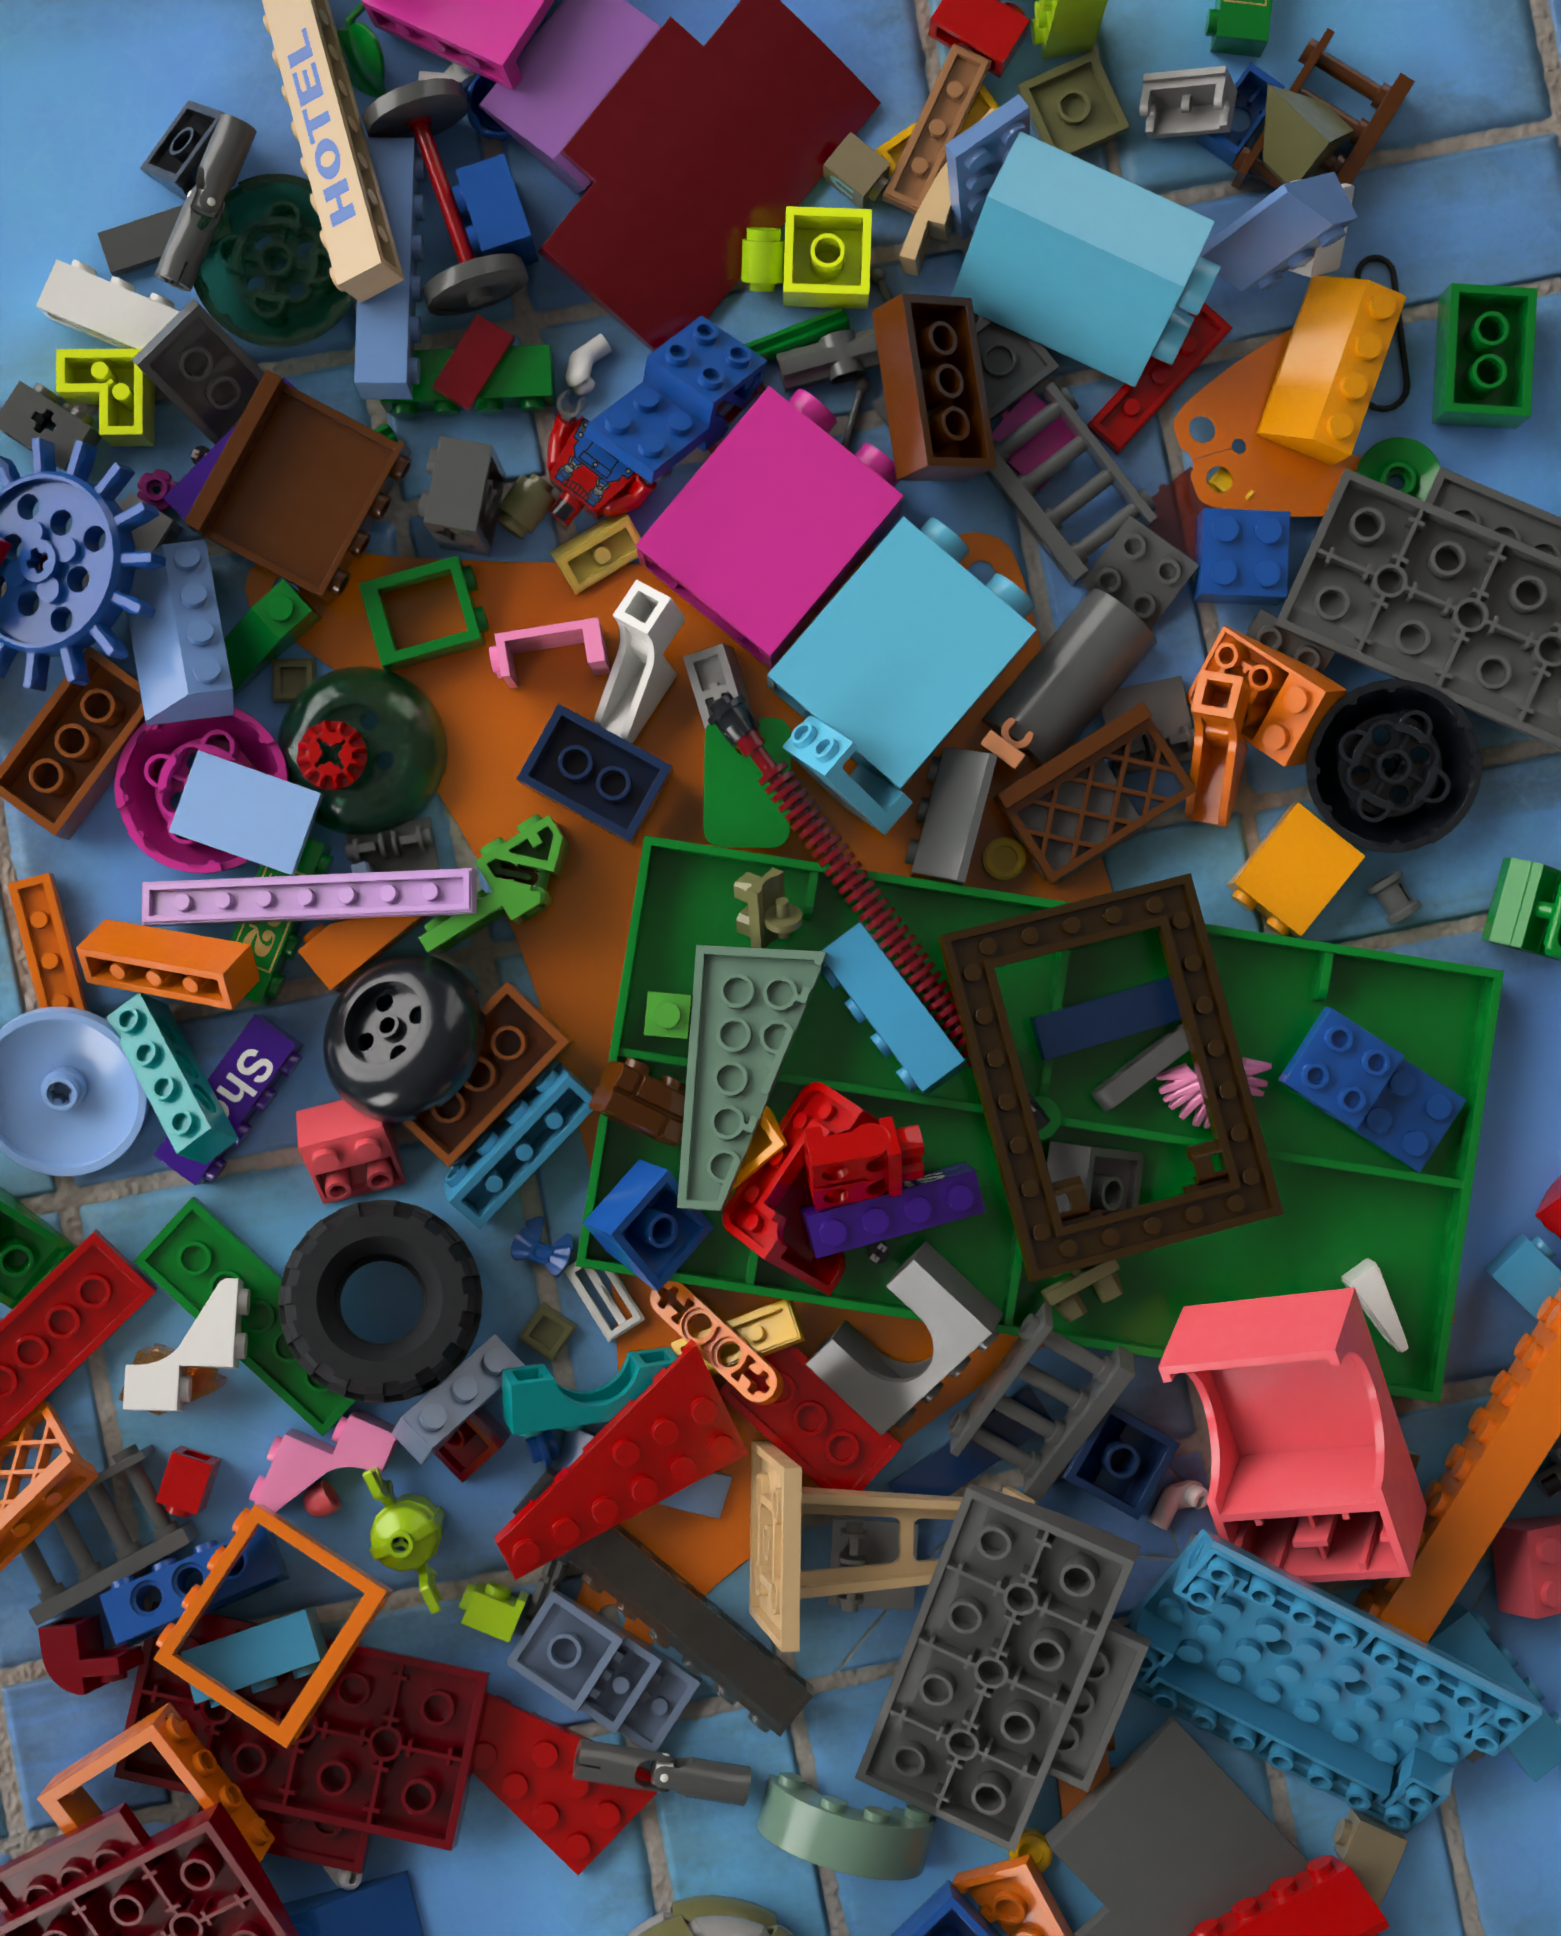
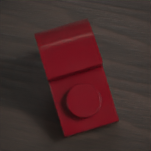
M100 1614L62 1617L38 1628L42 1659L49 1676L59 1687L72 1694L86 1695L109 1682L125 1679L128 1677L127 1671L144 1663L142 1646H132L127 1649L123 1647L104 1649Z

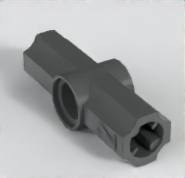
M874 328L857 333L851 329L836 331L819 339V343L776 354L785 393L829 381L830 384L849 382L865 375L867 370L880 367Z

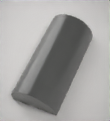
M1092 588L986 713L982 721L1001 736L1003 723L1012 717L1017 721V724L1011 730V737L1014 741H1021L1029 731L1034 733L1035 740L1033 744L1020 751L1029 756V760L1037 767H1041L1066 751L1156 645V637L1148 626L1124 604L1108 593Z

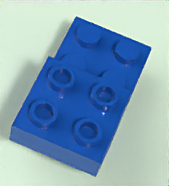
M701 315L647 356L643 382L587 424L585 437L652 484L696 448L705 452L725 436L729 429V426L726 425L728 421L717 412L718 405L725 401L730 405L734 404L745 409L764 379L767 360Z
M1324 1007L1278 1079L1279 1082L1291 1091L1308 1100L1312 1106L1419 1173L1466 1102L1465 1098L1403 1059L1405 1055L1330 1007Z

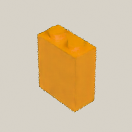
M1298 802L1286 810L1228 882L1227 886L1234 891L1231 897L1241 907L1249 912H1252L1255 908L1268 918L1265 925L1276 935H1289L1290 937L1297 938L1304 934L1365 858V855Z

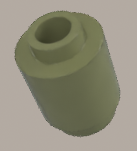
M534 473L529 478L520 475L497 509L500 512L495 521L508 532L523 540L528 532L531 534L534 532L555 502L554 497L550 495L553 487Z

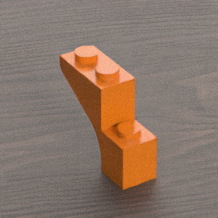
M1202 669L1200 671L1190 710L1194 718L1195 737L1189 778L1197 791L1186 798L1184 817L1187 821L1228 828L1249 748L1241 731L1251 690L1242 676Z

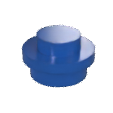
M545 1430L538 1436L525 1439L528 1453L534 1464L541 1461L546 1469L552 1466V1461L560 1458V1452L551 1430Z

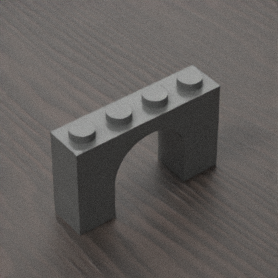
M927 1241L897 1269L886 1287L927 1326L933 1341V1356L913 1363L891 1359L877 1350L847 1320H844L817 1347L806 1363L816 1375L881 1436L894 1424L899 1429L903 1427L917 1410L913 1406L921 1399L926 1404L931 1401L942 1389L944 1384L941 1380L948 1374L953 1378L958 1376L971 1361V1358L968 1356L976 1348L981 1352L985 1351L998 1337L999 1332L995 1328L1004 1314Z

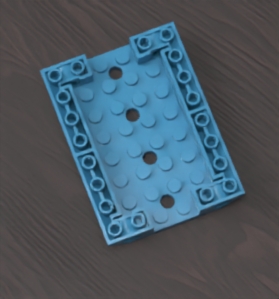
M1205 1529L1199 1532L1133 1609L1123 1626L1151 1639L1148 1651L1130 1691L1131 1693L1153 1703L1160 1710L1168 1711L1190 1722L1197 1729L1207 1731L1229 1742L1236 1749L1246 1751L1268 1762L1273 1768L1285 1771L1307 1782L1312 1788L1322 1790L1346 1802L1351 1808L1361 1810L1385 1822L1390 1828L1400 1830L1406 1834L1450 1797L1454 1767L1476 1749L1495 1757L1542 1715V1708L1524 1692Z

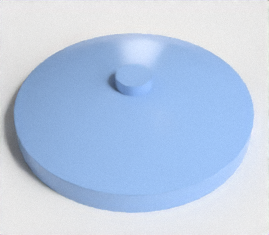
M45 1007L21 1014L0 1029V1151L8 1158L38 1173L53 1176H77L97 1171L111 1164L134 1142L147 1118L150 1101L119 1043L121 1040L120 1036L108 1020L78 1008Z

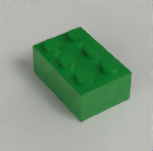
M1451 283L1438 298L1432 424L1517 429L1531 417L1537 288Z

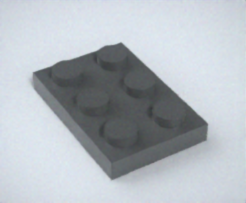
M194 299L132 359L138 368L214 445L238 423L264 375V372Z

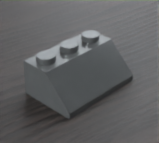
M944 747L940 757L932 756L926 781L934 782L929 799L921 797L915 822L923 824L919 840L911 838L905 858V863L912 865L910 875L956 885H963L965 883L998 755Z

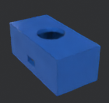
M1250 62L1235 83L1238 91L1235 108L1243 109L1249 114V127L1241 132L1231 130V132L1203 134L1199 136L1197 143L1229 166H1232L1243 147L1247 145L1265 119L1267 84L1282 89L1286 86Z

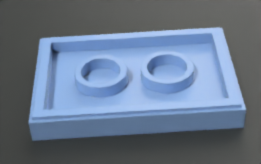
M198 750L169 832L295 876L324 794Z

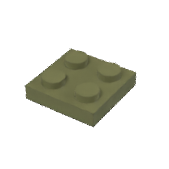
M1095 50L1017 85V94L1029 106L1030 122L1038 140L1073 156L1095 148L1129 131V123Z

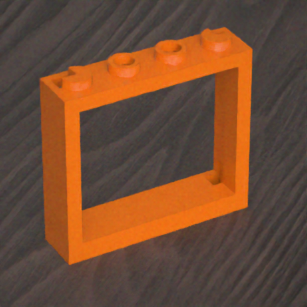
M254 1504L251 1510L246 1507L235 1520L232 1530L236 1533L228 1546L225 1548L221 1545L210 1558L206 1568L211 1572L201 1586L195 1584L185 1596L181 1607L186 1610L176 1625L172 1622L169 1623L159 1636L156 1646L160 1649L155 1655L154 1660L283 1747L288 1748L295 1745L390 1597L393 1589L263 1504ZM261 1525L365 1593L282 1723L177 1654Z
M170 1702L56 1774L36 1798L62 1832L66 1833L103 1814L82 1784L151 1741L204 1810L221 1801L259 1863L275 1840V1837L266 1827L265 1821L255 1813L245 1800L240 1788L231 1782L217 1764L212 1752L203 1746L190 1729L187 1720L182 1719Z

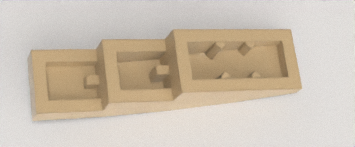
M991 108V109L983 116V118H985L986 116H988L990 113H992V112L995 111L996 109ZM947 162L937 174L915 214L901 249L899 258L903 273L919 277L931 237L948 242L953 221Z

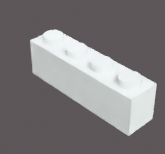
M57 259L36 305L47 318L120 349H143L180 312L175 310V304L165 297L151 293L150 297L147 298L135 293L136 287L125 280L112 276L109 282L97 277V271L85 263L73 260L72 264L69 265Z

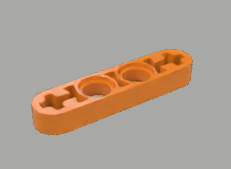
M667 1281L659 1292L652 1289L650 1302L655 1312L686 1342L692 1339L696 1343L701 1356L745 1398L756 1404L768 1405L780 1397L783 1391V1380L780 1373L692 1289L684 1283ZM667 1291L678 1292L676 1299L683 1306L689 1308L684 1314L670 1305L666 1306L668 1300L665 1294ZM707 1315L711 1320V1331L706 1337L696 1339L691 1331L692 1323L698 1316ZM735 1343L741 1348V1359L735 1366L725 1367L721 1361V1352L728 1344ZM750 1368L755 1374L764 1378L769 1375L766 1380V1384L770 1387L766 1393L759 1390L754 1393L757 1384L743 1373Z

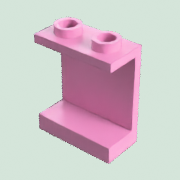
M598 617L496 633V646L489 647L493 673H497L498 679H503L510 689L519 688L513 654L585 643L587 661L593 675L610 673L605 634Z

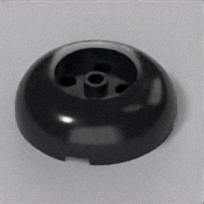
M1389 679L1358 687L1345 694L1330 708L1319 723L1309 743L1306 756V779L1313 804L1324 821L1337 834L1362 848L1384 853H1401L1430 843L1433 844L1450 833L1462 821L1477 796L1482 776V752L1479 750L1477 738L1473 730L1474 726L1463 709L1454 700L1427 684L1411 680ZM1378 727L1385 728L1389 733L1387 743L1382 746H1377L1372 741V732ZM1415 747H1423L1427 752L1426 761L1421 765L1413 764L1410 752ZM1385 758H1393L1395 761V768L1391 773L1384 772L1386 768L1382 767V762ZM1357 766H1364L1369 772V777L1363 784H1356L1351 778L1352 770ZM1402 785L1407 791V796L1403 802L1396 804L1391 801L1389 793L1392 787Z
M422 954L392 956L374 963L355 976L342 990L332 1006L323 1036L325 1068L333 1087L341 1098L361 1114L383 1122L417 1119V1114L431 1108L435 1104L441 1107L448 1102L470 1077L478 1062L484 1044L485 1014L481 1011L476 994L478 990L472 981L450 963ZM421 1010V1022L415 1024L414 1015Z

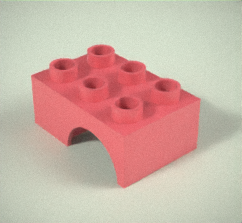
M1355 1287L1183 1306L1158 1369L1163 1383L1172 1382L1177 1373H1186L1193 1381L1200 1395L1207 1418L1211 1443V1481L1206 1502L1219 1537L1309 1583L1411 1577L1427 1513V1506Z

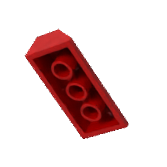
M1330 1855L1320 1856L1311 1860L1306 1865L1307 1869L1292 1877L1287 1876L1275 1880L1270 1884L1269 1890L1257 1897L1244 1898L1236 1902L1231 1908L1232 1911L1221 1917L1200 1922L1195 1926L1194 1932L1187 1936H1376L1390 1928V1926L1350 1866Z

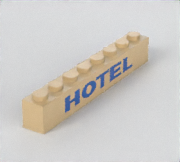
M262 0L265 10L263 22L272 37L275 48L272 51V56L275 64L281 71L284 85L281 87L282 94L290 106L294 120L291 122V129L300 143L303 154L300 163L304 173L309 178L313 192L310 194V201L314 210L319 215L322 226L320 239L329 253L332 264L329 273L334 285L341 292H347L362 303L403 281L404 276L329 0Z

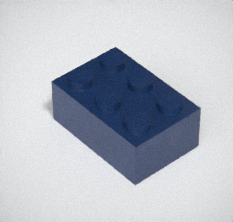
M558 703L516 779L521 785L633 846L672 777L674 769L672 765Z

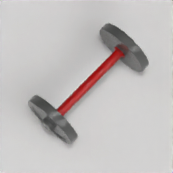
M445 78L416 81L393 89L371 103L366 108L362 120L369 137L414 138L415 142H418L459 264L439 273L428 281L422 290V294L431 314L454 316L474 312L511 297L524 288L529 277L521 256L515 254H493L478 258L474 256L433 137L454 126L465 117L470 108L462 83Z

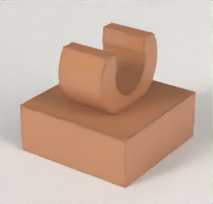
M1011 717L1003 723L1001 736L990 729L980 744L1020 772L1030 759L1029 756L1020 750L1026 749L1033 744L1035 734L1029 731L1021 741H1014L1011 737V730L1015 727L1017 721Z

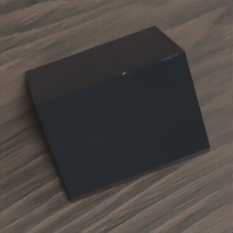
M188 100L140 169L185 201L189 191L196 185L198 167L219 116L226 113Z

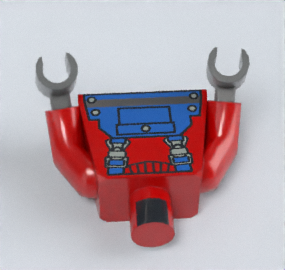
M571 389L566 390L557 399L556 404L559 413L556 416L549 436L546 467L550 472L549 479L551 484L562 494L548 512L568 527L582 509L595 519L600 520L605 515L614 518L640 508L657 486L656 481L670 476L672 468L651 484L585 437L587 424L590 421L581 416L577 422L575 416L585 410L588 400L583 396L578 401L577 408L572 407L568 402Z

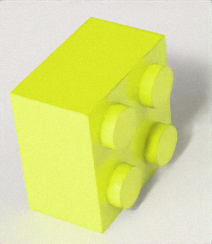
M786 206L783 306L868 309L872 209Z

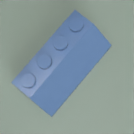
M206 540L163 544L151 553L165 557L166 567L153 570L136 569L130 592L131 596L145 600L156 609L154 617L136 616L127 612L146 726L234 715L233 686Z

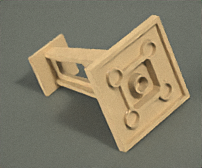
M768 1440L751 1441L749 1614L781 1652H800V1599L929 1585L939 1559L916 1560L914 1558V1523L921 1518L955 1520L963 1497L802 1487V1467ZM1003 1486V1494L1035 1504V1500L1015 1488ZM829 1514L894 1517L899 1523L898 1557L891 1563L801 1570V1515Z

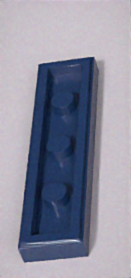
M1170 976L1030 1018L1040 1059L1044 1061L1181 1020Z
M1026 1385L1010 1397L1054 1422L1029 1385ZM995 1409L991 1411L981 1427L1017 1447L1037 1434ZM948 1440L890 1481L888 1486L893 1493L950 1496L1002 1458L971 1440L957 1457L950 1453V1440Z

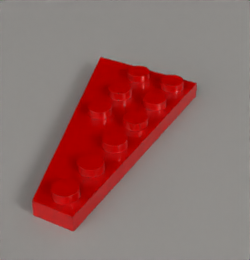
M692 1339L681 1349L683 1353L667 1369L663 1367L652 1378L654 1382L636 1400H630L582 1448L583 1453L568 1468L564 1466L553 1478L554 1482L536 1500H531L494 1537L515 1580L748 1454L700 1351Z
M487 1692L472 1773L579 1876L658 1792L573 1779L574 1758L579 1740H593L535 1712L530 1713L513 1705L510 1700L498 1694L495 1696ZM639 1765L635 1776L641 1780L651 1782L650 1770Z

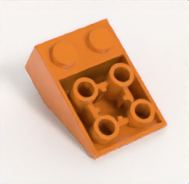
M1228 626L1222 627L1201 667L1202 670L1245 678L1251 690V696L1241 734L1246 742L1284 767L1306 764L1308 746L1316 728L1330 708L1348 691L1314 668ZM1200 671L1186 695V700L1191 705Z

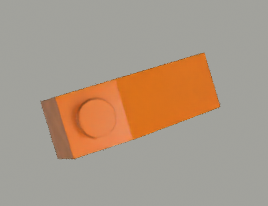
M429 916L347 919L330 923L327 927L321 923L302 938L306 944L298 952L330 991L337 992Z

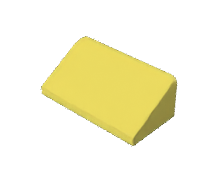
M624 513L614 518L607 517L553 549L550 554L573 592L578 594L637 559L638 554L635 545L641 537L629 515Z

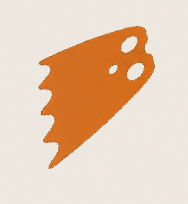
M1293 328L1270 340L1223 371L1193 395L1179 410L1174 419L1173 426L1179 446L1188 452L1193 462L1191 480L1198 498L1206 505L1219 509L1290 511V517H1323L1345 468L1353 472L1357 470L1362 457L1352 454L1331 466L1256 435ZM1199 416L1211 420L1215 427L1214 437L1205 443L1193 439L1189 431L1190 422ZM1236 439H1241L1246 444L1245 452L1242 454H1238L1231 449L1232 443ZM1221 466L1230 472L1233 482L1228 491L1218 493L1208 486L1207 473L1213 467ZM1251 490L1255 491V493L1248 500H1246L1245 496Z

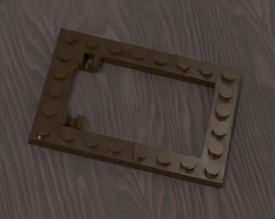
M1191 873L938 936L1029 1282L1284 1214ZM1157 928L1214 1140L1185 1147L1188 1160L1192 1161L1196 1175L1193 1177L1195 1184L1183 1187L1184 1194L1102 1215L1101 1209L1090 1212L1086 1191L1080 1176L1051 1182L995 968ZM1218 1153L1222 1170L1214 1171L1210 1155ZM1066 1194L1070 1203V1210L1059 1213L1055 1196Z

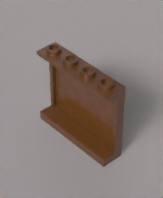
M266 370L184 523L203 537L330 603L334 595L340 596L345 590L350 579V573L347 570L354 557L360 558L366 551L371 539V535L367 533L375 518L381 520L386 514L391 503V497L388 494L395 481L402 482L406 477L412 463V459L408 458L411 452L405 442L399 440L397 443L287 385L282 377Z

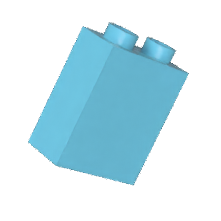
M1020 131L986 197L951 297L971 298L975 314L1135 387L1150 356L1172 366L1195 317L1176 309L1175 306L1197 316L1208 296L1221 266L1199 255L1215 221Z
M903 516L767 674V687L804 719L812 715L850 739L857 746L856 751L850 758L900 791L906 787L1026 647L1037 630L1025 620L1035 608L1029 596L1015 583L999 573H996L986 585L979 581L959 564L969 553L967 545L949 527L932 517L919 530Z

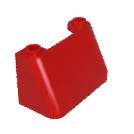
M814 1082L807 1085L799 1093L778 1125L787 1146L738 1186L723 1211L722 1220L723 1226L729 1233L764 1260L830 1296L842 1278L846 1260L842 1252L816 1259L809 1249L799 1207L813 1203L806 1175L803 1129L821 1126L823 1136L854 1131L859 1125L865 1123L879 1125V1119L826 1084Z

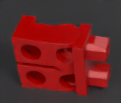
M889 1116L879 1118V1125L865 1123L859 1125L854 1131L823 1136L821 1126L803 1129L806 1175L815 1211L874 1199L884 1195L887 1191L889 1198L902 1195V1182L924 1178V1167L921 1155H924V1143L918 1124L895 1129L893 1118Z

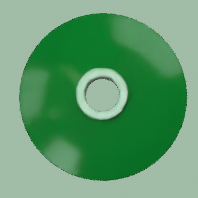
M1393 437L1382 440L1368 449L1361 458L1356 473L1389 486V478L1398 477L1403 482V488L1399 491L1424 501L1440 465L1432 451L1424 444L1410 438Z

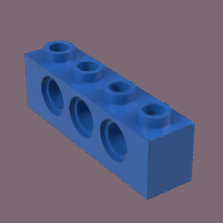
M263 1526L259 1527L242 1553L244 1558L242 1571L235 1576H227L202 1616L290 1579L273 1532ZM232 1539L218 1544L217 1540L205 1542L193 1548V1555L178 1562L176 1558H169L154 1564L151 1567L152 1573L136 1579L135 1575H130L112 1582L111 1590L100 1594L99 1597L115 1644L127 1649L160 1635L171 1622L176 1625L186 1610L181 1607V1604L187 1595L185 1590L187 1577L193 1572L200 1571L204 1582L211 1572L206 1568L210 1558L221 1545L226 1548ZM154 1589H159L162 1595L160 1605L155 1610L147 1612L144 1607L146 1595Z

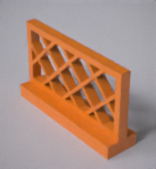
M45 1399L0 1441V1480L8 1479L3 1500H0V1572L99 1477L93 1464L83 1460L52 1403ZM45 1419L47 1423L42 1440H32L35 1428ZM53 1448H61L63 1452L49 1464ZM39 1449L34 1469H24L29 1450ZM12 1450H16L11 1470H1L4 1458ZM31 1478L30 1484L17 1496L21 1479Z

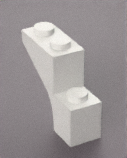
M637 579L613 614L619 625L620 644L594 717L595 724L633 744L677 676V673L663 654L686 620L671 597Z
M226 1278L218 1283L179 1347L169 1356L149 1364L126 1365L123 1397L124 1410L183 1412L184 1402H190L192 1396V1376H186V1368L239 1369V1359H246L248 1349L247 1333H241L242 1315H248L250 1310V1289H243L244 1282L242 1280Z

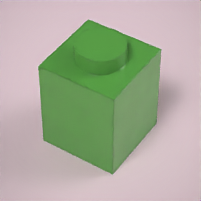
M648 991L644 1035L688 1039L690 1037L693 995Z

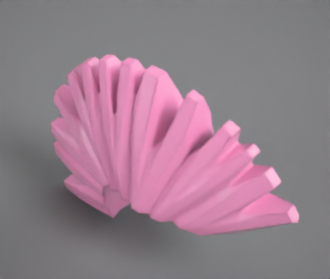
M1243 1057L1242 1062L1251 1095L1263 1097L1265 1092L1257 1087H1267L1268 1081L1253 1075L1272 1069V1064ZM1183 1063L1157 1074L1156 1080H1168L1158 1088L1160 1094L1167 1093L1163 1097V1101H1171L1168 1107L1174 1110L1182 1105L1179 1114L1182 1120L1195 1109L1192 1125L1199 1127L1203 1122V1128L1209 1129L1210 1123L1196 1071L1190 1069L1186 1063Z

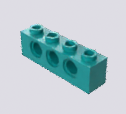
M137 993L106 1017L120 1036L121 1040L119 1043L176 1154L205 1165L239 1140L167 1004L143 993Z

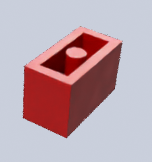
M942 0L930 19L928 35L950 49L954 43L992 60L989 72L1001 78L1027 35L1030 19L1025 17V13L1021 8L1011 2L1002 3L999 0Z

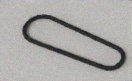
M1374 254L1365 257L1359 262L1355 271L1356 279H1361L1362 269L1367 263L1372 261L1382 262L1389 269L1392 290L1399 292L1396 269L1388 258ZM1402 312L1397 323V332L1404 380L1403 393L1396 402L1386 406L1376 405L1370 401L1368 408L1373 411L1388 412L1395 410L1405 402L1409 395L1410 376Z

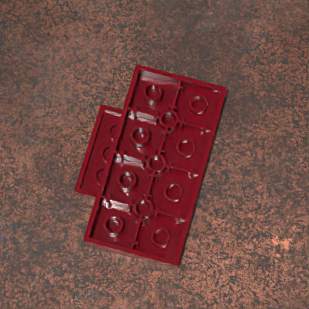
M741 0L704 46L670 16L560 152L565 159L592 181L593 184L539 249L538 253L653 352L701 315L706 319L709 318L741 278L742 239L747 238V228L767 227L780 229L786 222V206L798 207L823 176L824 163L850 132L854 135L858 133L881 102L780 0Z
M153 1602L151 1611L158 1608L161 1602ZM208 1613L201 1616L177 1654L181 1656L180 1652L261 1625V1623ZM160 1635L144 1641L142 1649L144 1663L138 1667L124 1731L170 1702L182 1719L187 1720L190 1729L203 1746L212 1752L217 1764L231 1782L240 1788L243 1797L255 1813L265 1821L266 1827L275 1837L266 1853L361 1874L365 1869L372 1834L452 1851L458 1845L490 1672L358 1645L295 1745L285 1748L222 1705L211 1708L209 1700L195 1704L189 1683L154 1660L155 1655L160 1649L156 1646ZM325 1637L329 1650L335 1639ZM290 1671L276 1676L279 1685L256 1693L252 1692L249 1685L235 1690V1693L282 1723L313 1673L294 1679L293 1673ZM151 1741L117 1762L114 1773L115 1778L192 1794ZM199 1805L198 1813L204 1810L201 1805Z
M221 1801L149 1837L127 1803L124 1802L0 1866V1936H299L267 1874Z

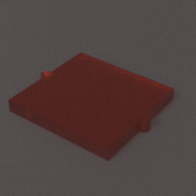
M1189 467L1168 485L1161 484L1159 486V492L1152 497L1157 507L1154 511L1157 519L1149 528L1191 559H1194L1197 516L1204 508L1214 507L1204 504L1198 498L1191 480L1193 468Z

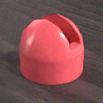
M321 1479L305 1492L303 1499L304 1508L312 1516L326 1517L341 1508L340 1499L335 1489L326 1479Z

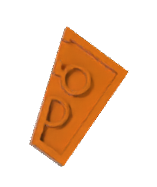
M1031 1854L956 1873L952 1885L962 1895L968 1892L981 1906L979 1913L990 1924L996 1921L1009 1936H1074Z

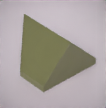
M1267 84L1262 165L1282 184L1298 179H1306L1353 134L1354 130L1324 101Z

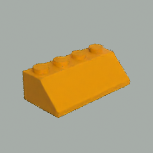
M1319 275L1311 277L1256 435L1331 466L1351 456L1407 296L1368 279Z

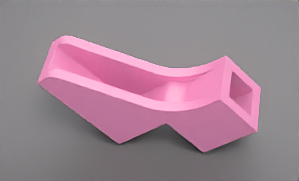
M356 1409L348 1418L343 1416L340 1418L331 1438L332 1441L337 1442L336 1446L294 1428L285 1433L283 1438L277 1435L266 1460L272 1462L266 1477L261 1475L258 1477L249 1500L254 1501L255 1504H263L276 1512L331 1470L342 1467L370 1470L378 1467L382 1474L387 1469L398 1444V1440L391 1434L396 1426Z

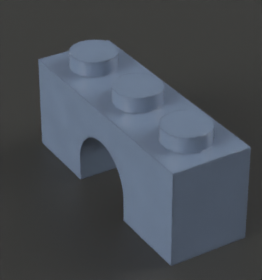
M494 1334L401 1416L391 1434L422 1465L445 1445L465 1421L479 1408H486L502 1393L501 1369L525 1366L524 1363Z

